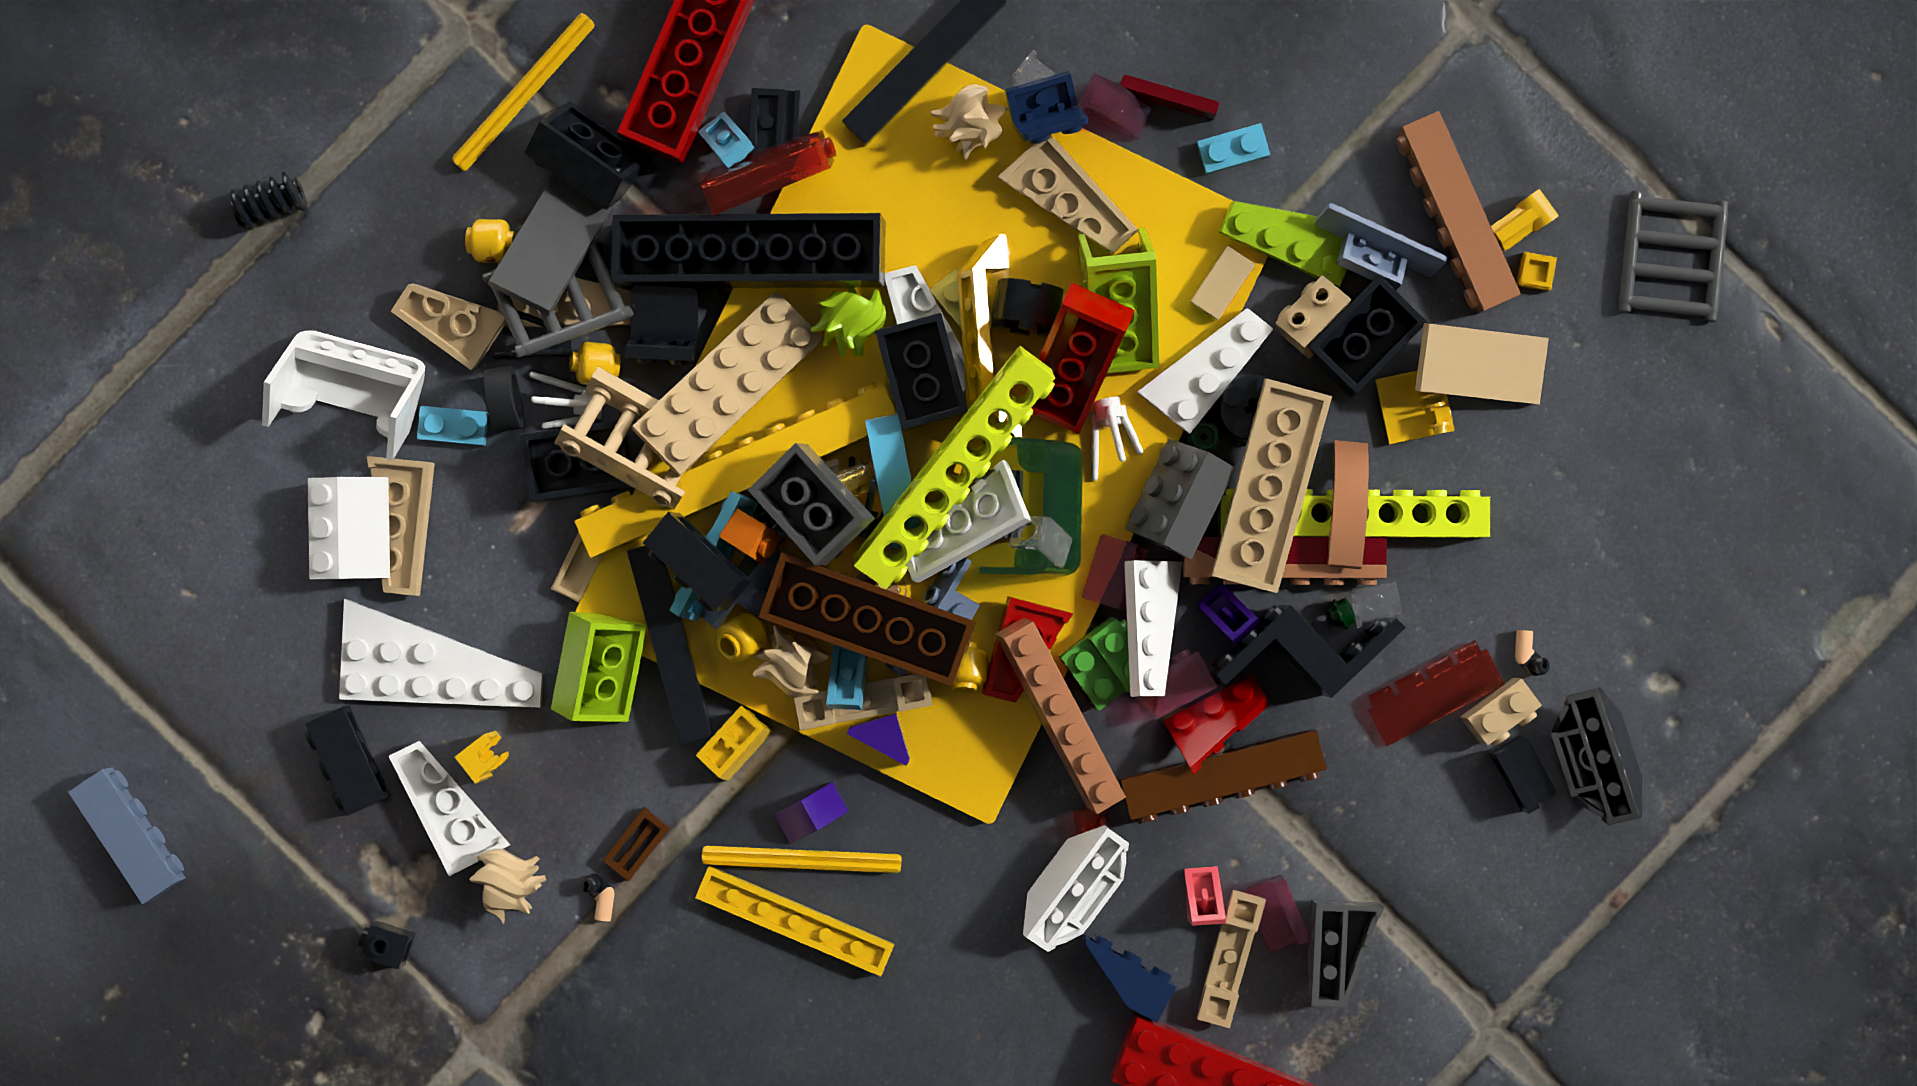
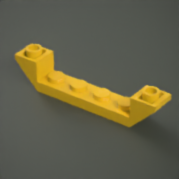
M1005 234L984 240L957 273L968 409H970L993 380L992 362L994 360V350L990 342L992 319L988 312L987 295L989 283L985 274H993L1009 268L1010 249L1007 245ZM995 411L990 414L988 420L996 424L1001 423L1005 420L1006 414L1002 411ZM1017 425L1010 434L1012 438L1021 437L1022 426Z

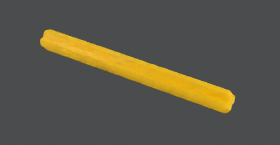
M581 13L574 19L455 153L452 161L460 169L466 171L590 33L594 28V23L589 17Z
M704 846L702 849V863L706 865L899 873L902 860L899 854L726 846Z

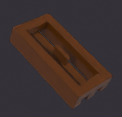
M644 807L603 859V862L630 881L672 827L667 823L665 824L657 815H654L648 808ZM647 818L650 823L617 863L613 858L642 821ZM655 826H657L661 830L630 870L627 871L624 866Z

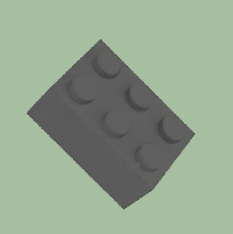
M1168 439L1165 447L1160 452L1159 459L1151 476L1145 483L1144 490L1135 508L1130 514L1125 529L1154 545L1192 559L1236 468L1207 451Z
M795 443L748 489L815 566L828 565L875 519L808 444Z

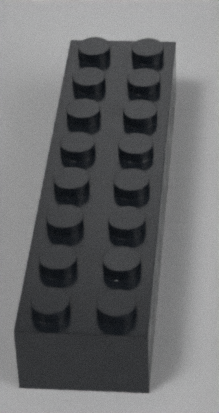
M881 213L613 215L611 282L622 289H632L634 285L690 286L696 288H885L886 221Z

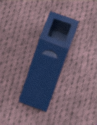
M1085 934L1083 940L1127 1007L1157 1023L1176 989L1174 982L1170 981L1172 975L1157 966H1154L1152 970L1141 965L1142 958L1128 950H1124L1123 954L1111 948L1113 943L1098 934H1095L1093 938Z

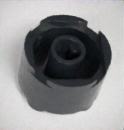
M1002 278L1000 281L998 280L991 327L1010 330V333L1022 336H1030V331H1037V335L1048 337L1062 305L1064 289L1046 283L1041 285L1032 284L1030 280Z
M1256 374L1246 375L1232 382L1221 394L1217 405V418L1222 430L1229 437L1247 444L1254 416L1252 413L1246 414L1245 408L1249 406V401L1255 406L1258 405L1264 379L1273 380L1272 378Z

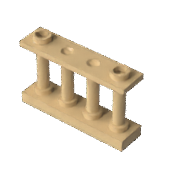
M597 366L585 389V392L592 396L575 428L572 429L564 424L554 443L560 446L566 454L574 457L578 456L647 494L658 505L675 509L685 493L684 490L676 487L681 476L679 477L671 468L664 479L646 470L655 454L646 443L634 463L616 453L633 421H638L659 400ZM609 404L621 411L622 415L603 446L586 437L603 405Z

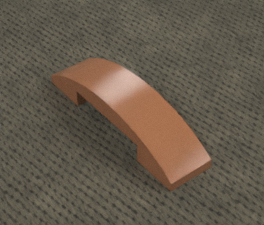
M1334 440L1331 530L1328 538L1327 566L1361 570L1368 505V443Z

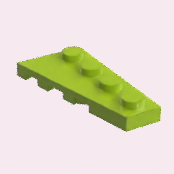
M1237 201L1230 203L1218 231L1219 234L1317 279L1323 275L1336 287H1340L1347 271L1346 268L1337 265L1343 238L1315 226L1314 223L1317 216Z

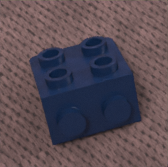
M1069 71L1004 89L1013 128L1024 141H1030L1032 144L1044 142L1050 138L1049 135L1061 131L1062 134L1076 133L1082 129V125L1089 123L1088 116L1078 106Z

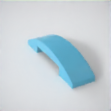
M898 414L865 420L884 516L912 482ZM910 517L904 524L910 528H916L920 526V521L918 517ZM890 543L891 550L902 548L897 543Z

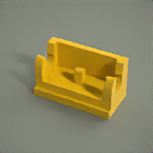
M743 706L736 710L696 754L715 775L727 781L732 778L773 732L767 725L760 722L754 713Z
M497 731L483 734L455 756L456 760L475 784L492 777L491 772L508 759L509 752L502 753L499 757L498 755L493 756L494 752L490 750L502 738Z

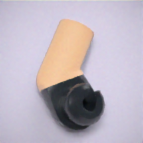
M1516 630V662L1530 675H1545L1549 671L1550 663L1547 658H1542L1532 649L1533 631Z
M598 874L585 876L581 881V888L597 901L594 919L611 921L615 895L613 888Z

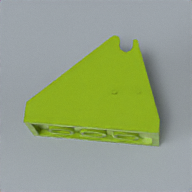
M1145 227L1138 228L1140 240L1138 243L1139 253L1092 258L1085 234H1078L1082 287L1135 310L1107 373L1159 368L1157 266L1155 251Z

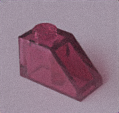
M1094 73L1079 104V107L1086 115L1135 139H1138L1152 111L1150 106L1125 87Z
M1187 648L1170 657L1173 663L1168 666L1165 696H1157L1152 711L1156 718H1160L1217 688L1199 651L1190 653Z

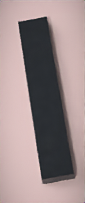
M961 0L842 120V123L867 146L1006 5L1007 1Z
M642 546L628 550L627 554L680 745L713 737V730L682 618L669 611L675 601V593L667 565L661 566L648 555L650 549Z

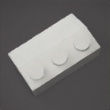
M388 477L308 478L309 579L390 578Z

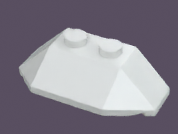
M1105 825L1068 838L1027 893L1023 935L1047 952L1055 949L1057 945L1082 935L1123 881L1126 851H1128L1129 843Z

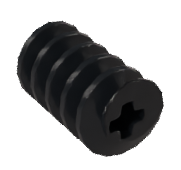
M282 172V183L280 184L273 176H270L268 188L260 180L256 181V192H253L247 184L244 185V196H240L235 189L231 190L232 210L238 225L243 231L246 224L250 228H255L258 225V219L264 224L270 222L271 215L275 219H281L283 217V210L288 215H293L296 212V206L302 211L308 208L299 180L296 177L291 179L286 172Z

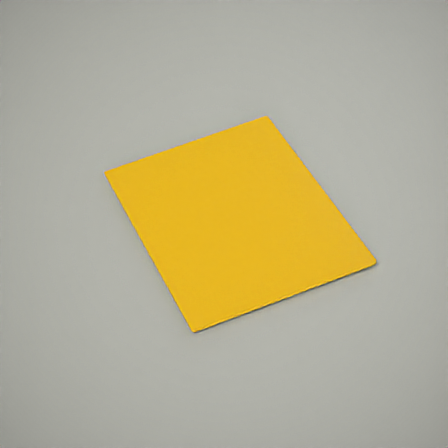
M863 25L770 214L881 213L886 221L885 273L916 265L929 290L954 269L959 272L984 240L1005 234L1007 245L1010 249L1009 268L993 274H985L989 283L987 302L991 312L993 311L998 280L1000 281L1002 278L1030 280L1032 284L1041 285L1046 283L1064 289L1063 300L1071 283L1082 287L1078 249H1080L1078 234L1081 233L998 179L1002 172L1033 145L1030 141H1024L1013 128L1003 89L948 63L867 146L842 123V120L914 48V46L871 25ZM968 85L987 86L989 90L987 93L988 104L1005 106L1007 108V111L998 120L1002 133L997 139L989 142L986 149L983 145L975 147L971 150L967 159H964L963 149L958 153L955 151L958 141L950 143V137H935V132L937 131L933 129V125L945 124L946 121L933 117L931 111L947 107L954 96ZM1083 128L1072 134H1062L1061 131L1051 135L1137 229L1145 227L1156 256L1159 368L1107 373L1095 399L1097 401L1109 397H1119L1121 406L1125 405L1128 418L1139 439L1143 453H1137L1122 423L1118 425L1126 459L1121 462L1118 458L1111 429L1102 428L1101 423H1099L1098 479L1093 481L1091 479V420L1089 414L1080 434L1032 414L1029 420L1022 426L1021 437L1012 438L1008 446L1001 453L996 451L989 460L991 465L988 469L995 470L994 466L1003 459L1009 463L1011 470L1023 471L1022 499L1031 521L1022 526L1021 539L999 538L968 555L966 558L971 560V564L955 591L980 605L972 618L973 621L977 622L971 642L977 643V649L983 650L988 655V666L996 640L995 633L998 632L1007 596L1074 613L1069 622L1065 623L1052 648L1048 649L1063 679L1068 670L1058 656L1085 636L1132 539L1133 533L1125 529L1130 514L1135 508L1144 490L1145 483L1151 476L1159 459L1160 452L1165 447L1168 439L1178 442L1184 431L1137 392L1241 313L1268 258L1267 255L1218 233L1229 205L1233 202L1232 200ZM1138 232L1114 254L1086 237L1092 258L1139 253L1138 243L1140 240ZM1229 246L1255 263V266L1217 321L1191 304L1190 301L1226 247ZM886 282L885 288H855L858 295L868 300L872 298L874 290L878 289L882 304L886 310L885 323L880 329L897 325ZM733 288L696 366L775 291L813 327L820 321L823 315L820 312L823 307L820 302L825 301L833 291L848 292L850 288ZM936 300L937 305L963 349L962 330ZM991 327L990 342L994 350V360L992 362L993 378L1019 345L1038 359L1047 337L1037 335V331H1030V336L1012 334L1010 330ZM825 330L818 331L823 340L710 447L704 456H701L692 467L695 468L704 464L703 458L714 452L722 450L725 455L736 450L734 444L741 440L753 437L754 441L766 437L765 430L783 423L785 428L797 423V416L814 409L816 414L828 409L827 403L839 397L845 396L846 400L859 396L858 389L876 382L877 387L885 386L896 410L876 333L866 339L863 356L858 355L855 357L853 350L847 347L845 357L839 356L836 338L827 347H824ZM1016 384L1010 389L1009 393L1014 397H1021L1026 386ZM963 392L964 398H965V402H966V405H967L966 392ZM1092 405V407H1091L1089 413L1094 412V406H1093V405ZM964 415L907 431L902 430L907 460L918 434L943 443ZM869 438L822 459L823 462L837 459L839 471H841L843 476V483L849 489L848 459L851 456L855 458L856 498L864 507L870 480L876 479ZM973 438L968 442L967 446L970 449L978 450L984 446L985 440ZM656 453L646 470L662 479L665 478L670 469ZM975 479L972 481V483H971L970 486H969V489H970L969 493H971V492L973 491V490L971 489V487H972L973 485H975ZM876 484L872 510L878 512L877 518H879L882 505L878 485ZM635 489L633 495L641 491ZM748 491L742 495L750 497L752 494ZM723 503L686 519L706 537L720 514ZM788 535L778 547L787 555L813 563ZM648 536L602 556L575 612L599 613L647 625L627 551L645 546L643 541ZM856 536L843 549L837 559L834 558L828 565L818 566L847 576L854 567L853 555L867 538ZM890 544L884 548L890 554L898 553L902 549L891 550ZM736 548L730 560L738 566L745 557V553ZM667 566L676 595L682 586L673 579L672 575L674 572ZM907 569L906 574L910 580L911 587L910 598L922 602L925 591L932 586L939 572L918 583L912 580ZM736 603L717 629L712 627L701 616L698 621L682 618L696 673L701 685L987 824L995 821L1042 724L1025 691H1023L1018 701L1014 703L982 694L983 686L978 687L977 692H957L951 690L950 685L928 678L933 703L931 706L800 730L794 697L787 695L771 680L753 676V672L763 664L764 660L752 657L746 662L738 663L723 656L718 648L717 640L720 627L739 614H752L750 611ZM765 619L761 620L765 624L767 632L774 635L773 626L778 625L783 634L794 639L797 631ZM647 627L642 656L657 663ZM807 635L815 642L817 647L829 653L827 660L813 664L816 680L819 683V686L815 687L814 690H818V692L827 691L834 644ZM768 638L767 646H766V648H765L764 650L773 649V648L771 647V644H770L771 641H770L769 638ZM868 657L865 683L900 677V675L886 667L885 662ZM908 670L905 675L916 674ZM897 713L910 756L907 766L848 735L849 728L853 725Z

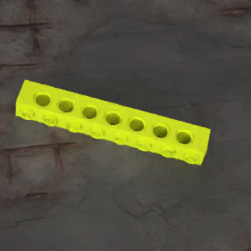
M1019 345L853 555L854 567L885 589L892 582L898 583L908 569L906 564L913 555L918 557L925 550L928 544L926 539L932 531H939L945 525L949 518L947 513L954 504L960 505L965 500L970 491L968 486L975 478L980 479L985 475L991 465L989 460L996 451L1001 453L1008 446L1012 439L1010 434L1017 425L1023 426L1033 413L1031 407L1039 398L1043 400L1049 395L1055 385L1053 382L1055 377L1051 368ZM1016 384H1023L1028 387L1027 392L1021 397H1014L1009 393L1010 389ZM995 411H1002L1006 414L1005 420L997 424L990 422L988 418ZM973 438L985 440L984 446L978 450L970 449L967 444ZM953 464H959L964 467V471L958 476H951L946 472L947 468ZM931 491H940L943 494L942 499L937 502H930L925 497ZM910 517H918L923 521L916 528H910L904 524ZM890 543H897L902 547L895 554L887 553L884 550L885 546Z
M1226 489V495L1222 496L1217 506V536H1222L1234 489ZM1306 489L1293 537H1329L1333 489L1326 490V496H1313V489ZM1368 490L1365 537L1487 538L1490 537V497H1480V490H1460V496H1447V490H1426V496H1413V490H1393V496H1380V490ZM1315 504H1322L1327 509V518L1322 523L1315 521L1312 517L1311 511ZM1383 504L1391 506L1394 511V518L1389 523L1383 522L1379 517V509ZM1417 504L1424 506L1427 510V518L1423 523H1418L1412 516L1413 508ZM1451 504L1457 506L1461 513L1457 523L1450 522L1446 517V510Z

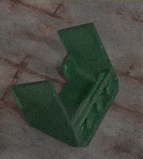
M1012 438L1006 448H1017V461L1021 468L1031 473H1044L1042 541H1026L1019 545L1014 555V567H979V574L1071 575L1078 569L1081 561L1083 454L1080 448L1071 442L1036 438Z

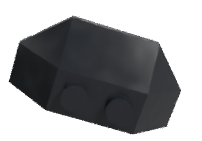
M1601 687L1568 695L1551 731V736L1571 797L1590 812L1599 816L1607 825L1641 818L1642 775L1622 713Z

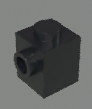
M376 921L369 928L365 927L361 934L359 946L363 947L360 957L400 969L406 965L416 933Z

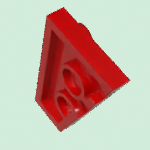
M1007 596L998 632L1024 617L1034 622L1047 648L1051 649L1065 623L1069 622L1074 613ZM996 638L987 670V680L983 685L981 693L1016 703L1024 689Z
M1251 675L1163 721L1194 775L1202 768L1201 763L1211 753L1216 755L1224 747L1223 742L1234 732H1241L1269 706V703L1254 676Z

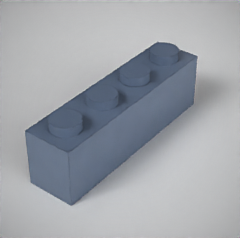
M113 767L101 769L68 793L143 905L155 900L185 880L186 877L182 873L184 867L179 858L174 854L170 855L164 846L165 838L156 826L152 827L145 817L147 811L144 805L137 798L133 799L127 790L128 782L124 775L118 770L115 771Z

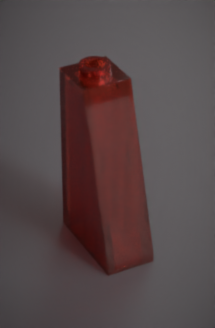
M819 130L746 156L742 161L733 164L729 168L725 164L712 168L701 182V187L712 214L716 215L830 169L834 162L833 157L836 156L835 146L830 137L825 138L823 130Z

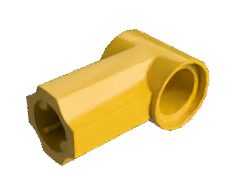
M1540 189L1514 206L1516 209L1491 226L1502 252L1516 245L1531 232H1537L1559 216Z

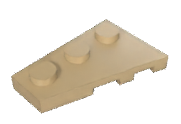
M414 283L407 285L391 310L392 313L470 370L477 368L507 322L503 312Z

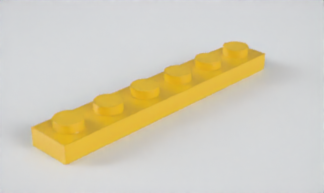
M712 866L707 868L695 897L698 900L879 976L882 975L894 947L892 942Z

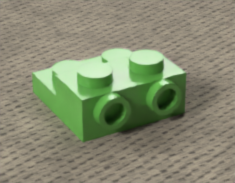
M1109 617L1058 656L1096 710L1100 711L1125 691L1130 692L1126 620L1123 619L1119 622L1117 618Z

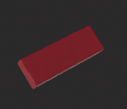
M1126 74L1123 75L1118 93L1209 120H1214L1220 104L1218 101Z

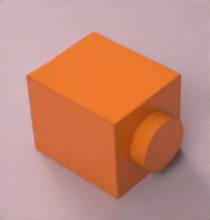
M738 508L719 535L720 538L762 565L774 553L777 543L781 538L780 535Z

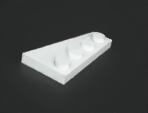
M914 265L885 273V282L897 324L937 313L942 314L962 391L966 392L963 349L917 266Z
M1247 308L1137 393L1190 434L1271 333L1273 328Z
M1002 459L994 466L995 471L985 480L980 479L971 487L973 491L967 495L965 500L960 505L954 504L948 511L949 518L945 525L939 531L933 530L926 539L928 544L925 550L918 557L913 555L906 564L913 581L919 583L1031 521L1008 462Z
M1125 561L1131 697L1165 696L1182 562Z
M420 741L389 756L449 876L478 862L477 857L485 851L503 849L510 845Z

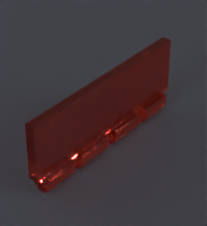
M1474 640L1453 651L1459 663L1454 665L1451 657L1447 654L1424 666L1429 679L1425 680L1421 672L1416 670L1394 682L1400 694L1395 696L1393 690L1388 685L1369 695L1368 698L1373 708L1369 709L1368 712L1385 745L1389 746L1505 685L1488 650L1484 649L1481 651Z

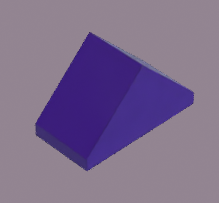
M1222 583L1196 604L1230 644H1236L1261 622Z
M897 713L853 725L847 732L848 735L907 766L910 756Z
M831 782L777 812L774 816L791 844L818 831L849 810L834 783Z

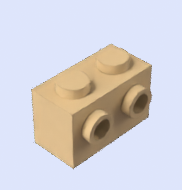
M1322 275L1316 282L1312 281L1304 288L1301 297L1293 305H1288L1281 311L1275 323L1280 335L1310 359L1313 354L1308 348L1309 345L1352 303V300Z
M1513 677L1460 716V718L1479 744L1488 746L1492 743L1493 746H1497L1510 736L1508 731L1515 725L1524 726L1537 716L1535 711L1542 705L1522 678Z

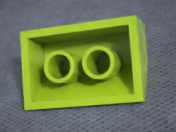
M569 612L551 709L571 721L628 722L647 625L599 613Z

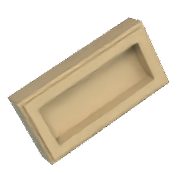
M1227 246L1190 303L1218 321L1255 266V263Z
M579 531L551 587V590L580 603L602 556L595 559L590 558Z

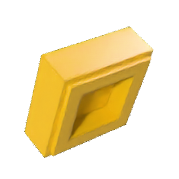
M1523 252L1517 276V286L1551 291L1557 257Z

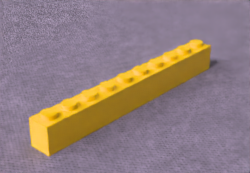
M876 382L858 389L859 396L850 400H846L845 396L828 402V409L816 414L813 409L797 416V423L785 428L784 424L781 423L765 430L767 436L757 441H754L753 437L741 440L734 444L736 450L724 455L722 450L707 455L703 458L704 464L695 468L691 466L679 479L676 487L684 490L685 493L675 509L658 505L650 496L643 492H638L631 496L630 491H626L612 497L611 501L613 504L600 509L597 504L581 511L582 517L574 522L590 558H598L648 536L668 512L680 513L685 518H688L723 503L731 491L739 494L748 492V489L795 443L808 444L823 459L868 439L865 420L897 414L885 386L877 387Z

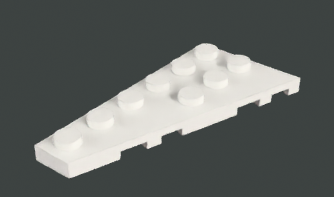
M344 599L339 699L542 707L543 673L457 642L454 639L412 623L394 618L383 612L373 610L349 599Z

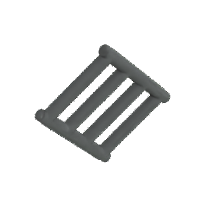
M1631 191L1619 294V312L1626 313L1631 312V309L1702 316L1704 321L1711 323L1717 321L1728 219V201H1716L1715 205L1644 197L1643 192ZM1642 210L1714 218L1712 237L1641 230ZM1638 243L1710 251L1709 270L1638 263ZM1635 276L1707 284L1705 303L1633 295Z
M598 235L587 252V256L612 309L611 311L593 317L575 276H573L566 287V291L580 322L561 328L554 311H552L550 316L539 311L548 334L529 340L511 297L492 288L517 346H514L515 355L518 358L621 322L633 316L632 309L629 305H624L615 284L611 282L610 272L598 248L600 245ZM496 269L482 274V279L486 285H489V280Z

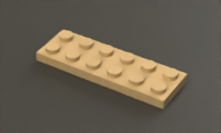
M775 291L643 415L631 429L680 477L823 340V337L818 332H811L812 326Z
M1264 379L1212 568V576L1278 593L1332 396Z

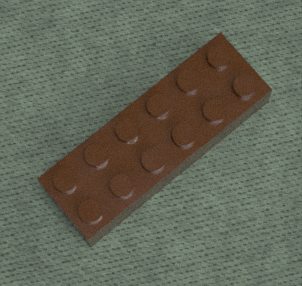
M782 552L759 614V618L952 687L956 684L977 625L976 621L830 569L818 565L815 566L813 563Z

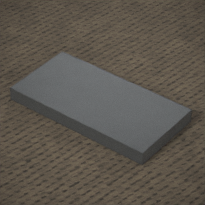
M553 176L490 278L489 286L550 316L611 214L613 206L608 210L596 206L577 189L567 186L561 179Z

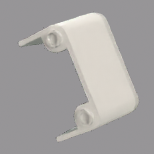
M300 332L294 337L264 381L262 426L269 427L281 408L293 413H301L310 409L316 400L378 417L376 429L380 434L388 438L386 459L393 461L410 432L424 382L425 365L422 361L413 357L321 332Z

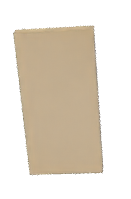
M1424 323L1415 390L1540 405L1549 338Z

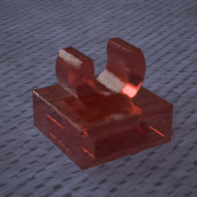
M1088 808L1073 811L1077 835L1104 825L1110 829L1107 809L1099 814L1094 813Z

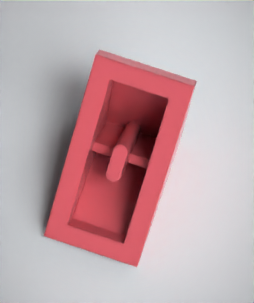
M1218 867L1184 869L1187 919L1192 926L1226 923Z

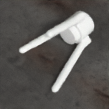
M530 372V378L581 394H575L574 399L532 397V403L574 407V414L580 415L579 417L544 422L541 427L548 429L563 427L564 424L567 426L576 425L592 398L591 394L585 392L586 387L544 374ZM602 408L599 414L597 415L596 419H601Z
M1118 396L1095 401L1093 403L1094 412L1089 413L1091 420V479L1093 481L1098 479L1099 423H1101L1102 428L1111 429L1118 458L1121 462L1126 459L1118 425L1122 423L1137 453H1143L1142 446L1128 418L1125 405L1121 406Z

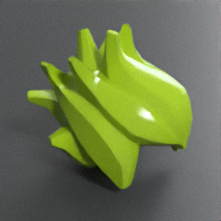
M850 288L848 292L833 291L825 301L820 302L823 305L820 310L823 315L820 321L811 327V332L825 330L824 347H827L836 338L839 356L845 357L847 347L853 350L855 357L858 355L863 356L866 339L875 334V330H879L884 325L886 319L885 306L882 304L878 289L874 290L870 300L858 295L855 288Z

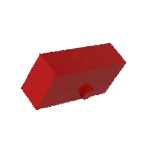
M1071 283L1038 358L1052 369L1055 385L1045 399L1039 398L1031 407L1033 409L1032 414L1080 434L1135 310ZM1026 386V388H1025V390H1024L1023 395L1027 392V389H1028L1027 386Z

